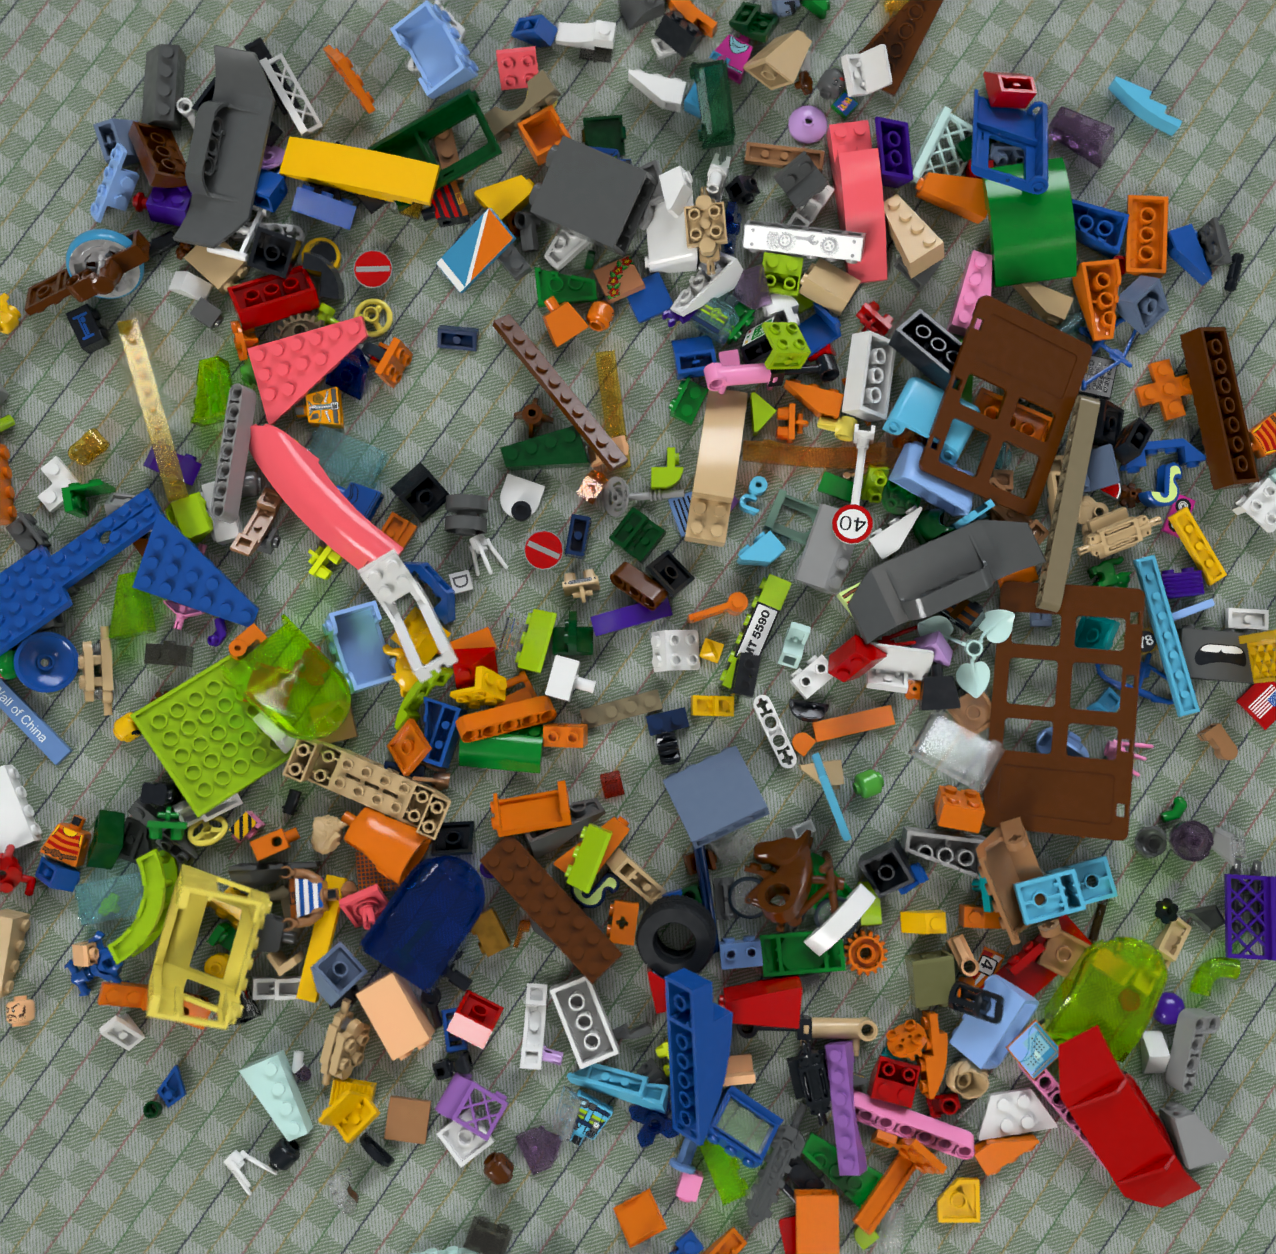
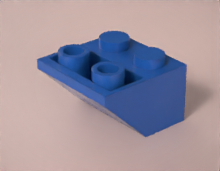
M708 335L671 341L677 380L686 379L687 376L690 378L705 376L704 368L710 363H717L714 345L711 337Z

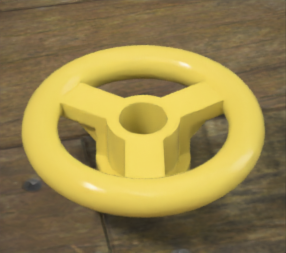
M374 298L361 302L355 309L353 317L362 316L364 321L374 325L377 331L367 330L369 337H378L385 334L393 321L390 307L384 301ZM368 305H377L376 308L373 306L365 308ZM382 309L385 310L387 315V321L383 327L379 323ZM371 315H375L374 319H369Z
M219 815L207 822L201 820L191 825L187 831L189 842L200 847L217 843L225 836L228 830L227 820ZM209 821L220 822L222 828L213 827ZM203 823L201 832L193 836L195 829Z

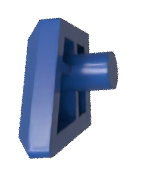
M178 1065L173 1067L157 1090L168 1108L187 1094Z

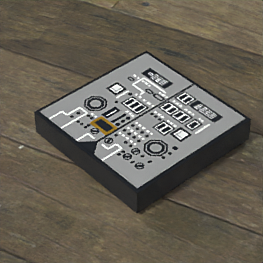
M1092 355L1084 375V380L1087 381L1115 363V361ZM1117 366L1089 383L1085 391L1081 390V384L1078 394L1100 399H1111Z

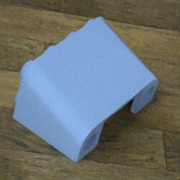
M426 0L390 28L399 46L409 52L422 77L418 81L426 95L431 99H435L477 77L479 69L476 63L470 60L468 56L470 53L463 43L461 44L459 32L455 27L451 26V18L445 10L441 11L437 4L433 5Z
M376 600L329 613L325 618V624H322L325 636L328 635L330 643H328L330 653L335 655L337 661L334 663L338 674L341 673L343 679L341 681L343 692H347L349 695L395 680L393 679L394 675L391 674L396 673L395 657L390 659V656L386 655L382 650L385 641L379 626L382 618Z

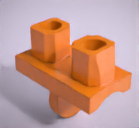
M789 403L788 407L777 409V420H787V427L777 426L776 438L787 440V443H793V440H795V427H797V434H803V427H808L809 422L803 420L802 413H798L797 420H795V404Z

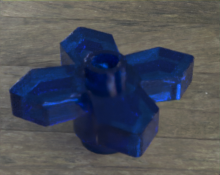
M729 201L727 205L726 227L728 244H724L726 254H734L736 235H739L742 217L738 213L737 202Z
M669 1097L665 1114L636 1104L629 1105L631 1119L643 1124L637 1133L641 1148L652 1145L658 1134H662L668 1139L680 1134L673 1129L672 1119L665 1117L671 1108Z

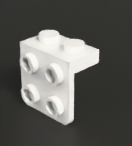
M880 44L861 54H846L841 57L848 97L866 96L892 84L885 44Z
M1266 478L1251 484L1248 487L1249 492L1246 495H1241L1235 501L1236 505L1232 511L1236 515L1246 512L1266 532L1271 533L1276 529V484L1270 478Z
M662 630L651 632L654 672L700 669L697 630Z

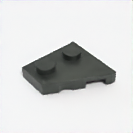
M127 817L124 824L123 847L118 858L137 864V858L152 851L149 829L139 820Z

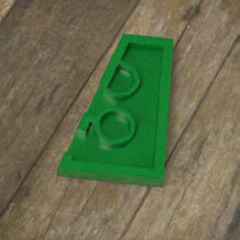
M534 267L539 307H546L544 301L553 295L559 305L565 301L570 304L597 301L594 279L575 275L570 276L560 274L557 271H546Z

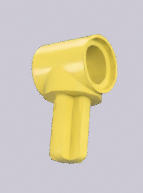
M841 416L838 420L820 417L817 427L833 431L836 438L850 442L853 440L855 424L858 421L850 416Z

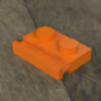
M392 511L381 531L405 549L418 527Z

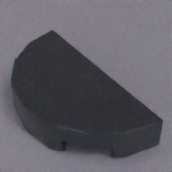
M789 699V709L792 714L805 722L821 720L829 708V704Z
M367 1133L360 1137L361 1146L373 1160L382 1166H391L395 1160Z

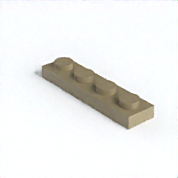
M658 689L582 709L580 714L583 724H588V729L663 708Z

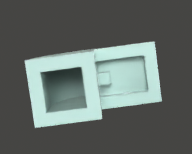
M791 622L784 637L778 664L794 669L798 668L811 627Z

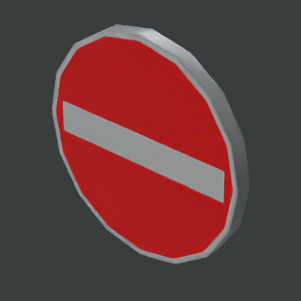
M369 250L357 257L354 262L353 272L359 284L365 288L377 289L389 282L392 277L393 267L391 260L386 254L377 250Z
M546 530L536 531L525 542V558L536 569H552L558 565L563 557V543L553 532Z

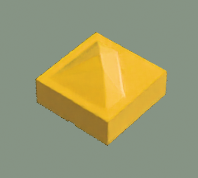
M705 638L699 657L718 664L724 644Z

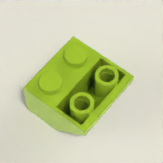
M764 252L758 291L798 297L803 258Z
M200 492L174 501L165 509L168 520L194 544L200 543L213 530V520L208 516L206 501L202 498Z

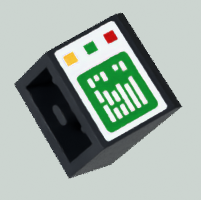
M776 314L763 322H781L779 314ZM763 322L746 331L740 348L745 364L765 363L773 350L761 327Z

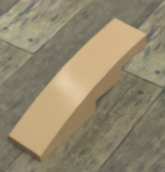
M1179 917L1176 921H1171L1167 924L1149 949L1129 987L1143 997L1150 998L1158 980L1164 978L1170 963L1176 961L1192 927Z

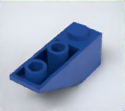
M1192 224L1169 231L1167 233V251L1169 256L1199 284L1205 285L1212 279V270L1206 263L1205 252L1199 244L1197 231L1193 228Z

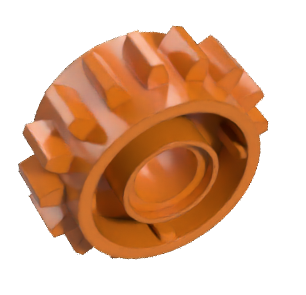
M863 929L860 930V934L853 932V937H847L848 943L843 944V947L846 949L844 956L847 957L845 964H851L849 968L851 971L857 969L858 975L865 972L869 976L871 971L876 974L878 967L883 968L882 962L887 961L884 953H887L888 950L882 947L885 945V942L883 940L878 941L880 936L878 934L873 936L871 930L867 934H865ZM869 948V955L864 958L861 957V949Z

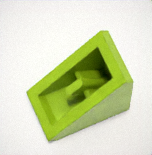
M751 392L752 436H757L774 417L777 410L756 392Z

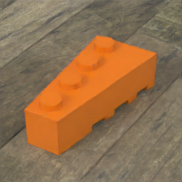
M1 443L0 526L11 524L15 521V517H17V510L13 504L15 493L10 480L12 478V471L8 464L10 453L8 448Z

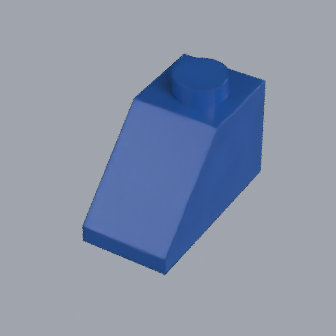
M542 14L518 18L511 36L538 48L548 47L555 41L558 28Z
M41 857L35 874L49 888L70 892L74 891L75 886L78 885L80 880V872L73 866L47 857Z

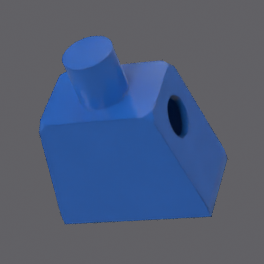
M277 168L275 172L261 169L253 205L273 213L276 211L288 193L285 182L287 176L279 174L280 168Z

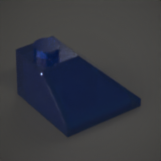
M356 347L352 353H349L334 370L327 374L325 384L338 387L340 391L358 400H361L363 397L369 371V365L361 349Z

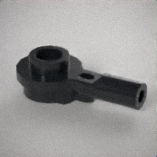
M428 986L421 993V1001L427 1008H430L434 1026L438 1028L443 1026L438 1009L441 992L435 986Z

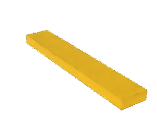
M326 874L325 881L328 883V889L338 888L339 899H342L341 888L348 879ZM339 900L329 901V910L324 912L323 917L314 923L296 996L297 999L318 1003L320 994L316 990L311 967L331 950L341 910Z

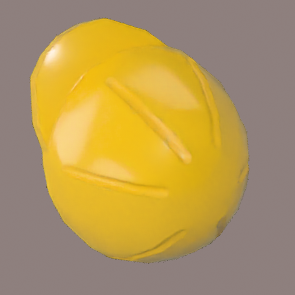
M385 644L382 647L383 652L386 655L397 657L395 663L396 673L391 675H394L393 679L400 685L401 697L405 698L408 691L419 679L414 674L404 649L392 648Z

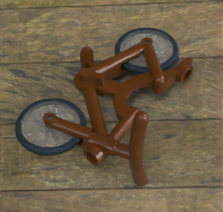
M827 850L822 852L824 864L819 867L820 873H826V875H813L812 884L824 885L805 902L800 913L793 920L787 922L792 927L800 925L802 916L827 893L829 897L821 901L815 910L814 919L817 927H820L847 900L837 894L838 890H843L845 878L835 876L833 858ZM751 862L749 866L745 865L744 871L758 874L763 877L762 880L750 876L742 877L736 880L728 891L730 908L735 914L745 919H755L763 915L757 899L758 891L761 885L776 873L761 869L762 865ZM778 894L785 898V903L790 898L788 894ZM771 901L769 903L772 906H779L777 904L772 903ZM858 921L840 939L851 935L855 931ZM777 923L776 931L784 932L786 923Z

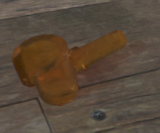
M529 920L520 921L513 947L518 948L523 932L530 931Z

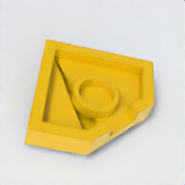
M957 1177L937 1198V1221L939 1223H980V1180L978 1177Z

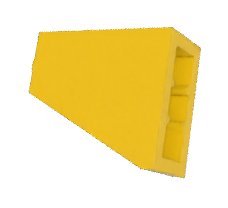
M519 175L478 189L474 192L476 201L484 209L492 208L506 225V219L511 215V212H519L529 204L530 193L535 184L531 179L528 178L526 180L523 175Z

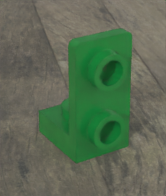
M227 922L220 923L206 942L211 946L220 944L231 952L237 930Z

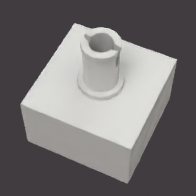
M556 655L545 695L571 702L575 689L593 693L596 681L579 677L580 661Z

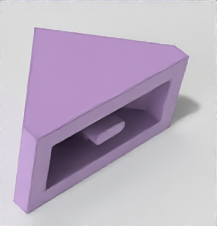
M940 631L914 638L916 644L912 645V648L931 650L934 652L933 662L950 666L953 650Z

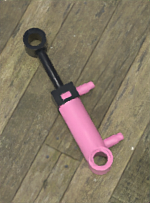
M823 354L816 359V365L802 366L801 369L767 370L764 363L730 366L710 363L704 368L708 389L718 391L719 394H724L727 386L767 383L766 388L770 391L774 386H782L785 375L817 373L824 382L833 381L839 376L836 359L832 354Z

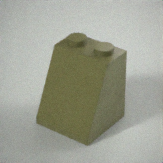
M945 949L904 955L912 1005L919 1010H929L934 1005L949 1007V993L954 983H956L954 956Z

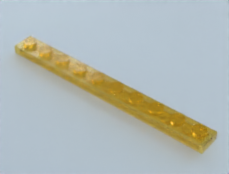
M136 318L117 322L168 502L189 497L138 320Z

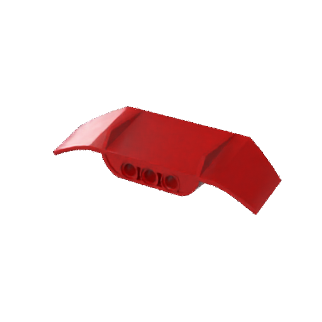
M1099 1025L1058 1045L1060 1098L1123 1196L1140 1203L1163 1208L1200 1190V1184L1191 1177L1175 1155L1171 1139L1164 1125L1136 1081L1130 1074L1124 1075Z

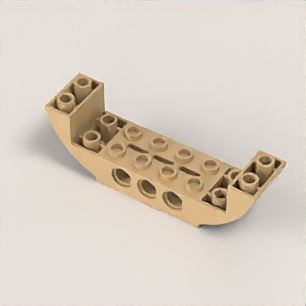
M298 736L282 774L300 783L310 781L417 827V833L436 840L452 802L446 795L424 782L413 780L410 776L399 775L400 772L389 767L385 769L384 765L351 750Z

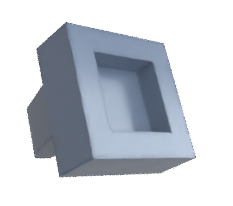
M1029 613L1030 627L1052 626V614Z

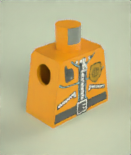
M333 387L307 394L306 405L296 406L297 418L308 417V423L313 427L344 429L341 391L338 387Z

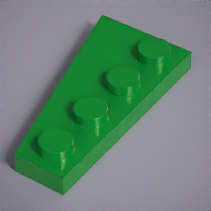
M810 1132L802 1153L860 1209L883 1176V1173L867 1165V1170L860 1176L840 1175L837 1147L817 1134Z

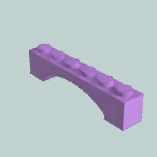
M832 1041L825 1045L839 1174L860 1176L867 1170V1162L855 1113L853 1092V1065L855 1058L853 1041Z

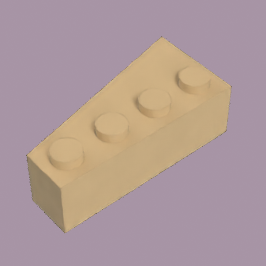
M11 909L0 910V998L9 995L14 988V974L19 968V955L24 949L25 933L30 927V914Z

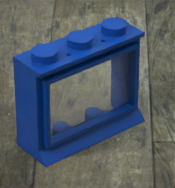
M731 1085L724 1089L720 1096L706 1136L709 1142L715 1145L719 1144L725 1148L724 1151L727 1154L741 1159L742 1164L746 1167L756 1168L763 1164V1159L783 1119Z

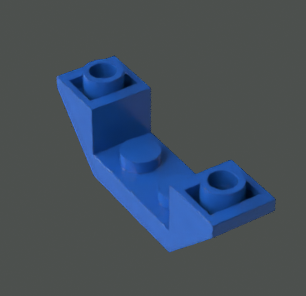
M1184 438L1149 441L1141 455L1126 465L1122 464L1120 471H1127L1128 474L1138 473L1141 468L1147 466L1146 456L1157 455L1158 452L1165 451V454L1177 453L1179 465H1186L1187 468L1198 467L1199 463L1206 460V456Z
M403 562L413 577L418 573L419 579L432 588L435 596L442 599L433 608L439 621L445 625L452 623L455 620V591L428 562Z

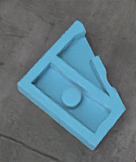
M989 499L949 527L958 529L969 524L974 519H983L987 516L985 512L994 507L995 504Z

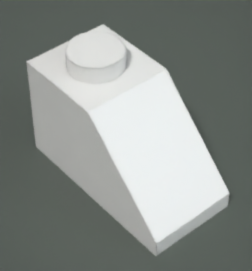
M678 166L659 175L666 209L675 218L680 217L693 192L691 185L693 179L690 172Z

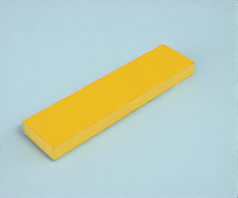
M1183 507L1169 516V521L1196 567L1202 571V577L1207 585H1213L1225 577L1227 573L1188 507Z

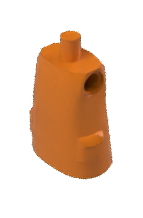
M368 806L364 807L357 816L346 811L341 818L342 822L350 826L344 837L345 842L368 857L375 864L378 873L389 880H393L400 886L414 872L432 843L431 838L416 832L417 827L390 818Z

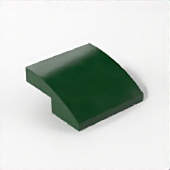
M742 2L729 21V26L750 39L766 43L779 23V16L761 12L760 4Z
M632 507L610 535L609 539L643 564L665 536L666 531L652 522L646 515Z

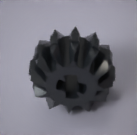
M673 731L657 734L656 743L661 764L673 765L680 762L681 758L676 734Z

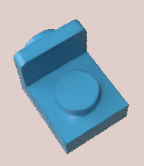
M1108 687L1094 703L1087 707V710L1116 712L1120 707V697Z

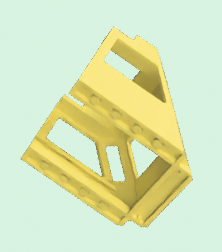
M182 864L175 882L153 961V968L148 983L146 1016L227 1030L228 1024L235 1025L236 1019L241 1017L243 1005H240V994L247 987L248 978H245L247 970L251 971L253 965L252 951L257 950L258 929L262 930L265 914H269L272 901H269V895ZM217 882L248 892V895L244 897L218 891ZM212 899L242 910L222 979L190 967L207 901H212ZM189 979L218 990L220 992L218 1004L214 1005L184 992L186 980ZM183 1000L216 1012L217 1021L185 1016Z

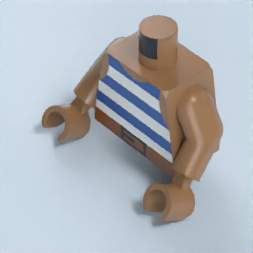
M289 866L280 867V869L288 871L286 876H279L280 878L287 879L292 877L289 879L291 918H286L281 922H289L290 928L284 929V932H289L294 927L302 928L313 925L323 917L324 912L329 910V901L339 900L338 888L328 889L327 881H323L321 876L315 872L299 868H293L292 870Z

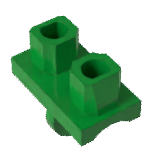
M167 806L166 812H158L157 818H165V821H147V827H150V839H162L163 828H171L170 840H182L184 831L188 827V822L171 821V819H179L180 813L172 812V806Z

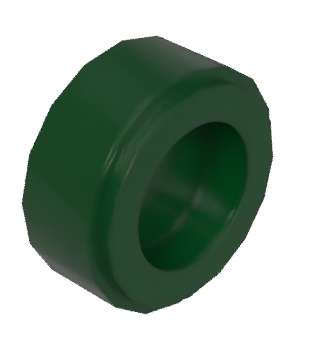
M588 249L584 269H592L596 254L595 250Z

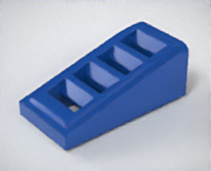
M458 1007L441 1010L447 1053L469 1050L468 1041L456 1036L450 1037V1032L446 1031L451 1020L447 1019V1016L454 1015ZM462 1040V1044L453 1046L451 1042Z

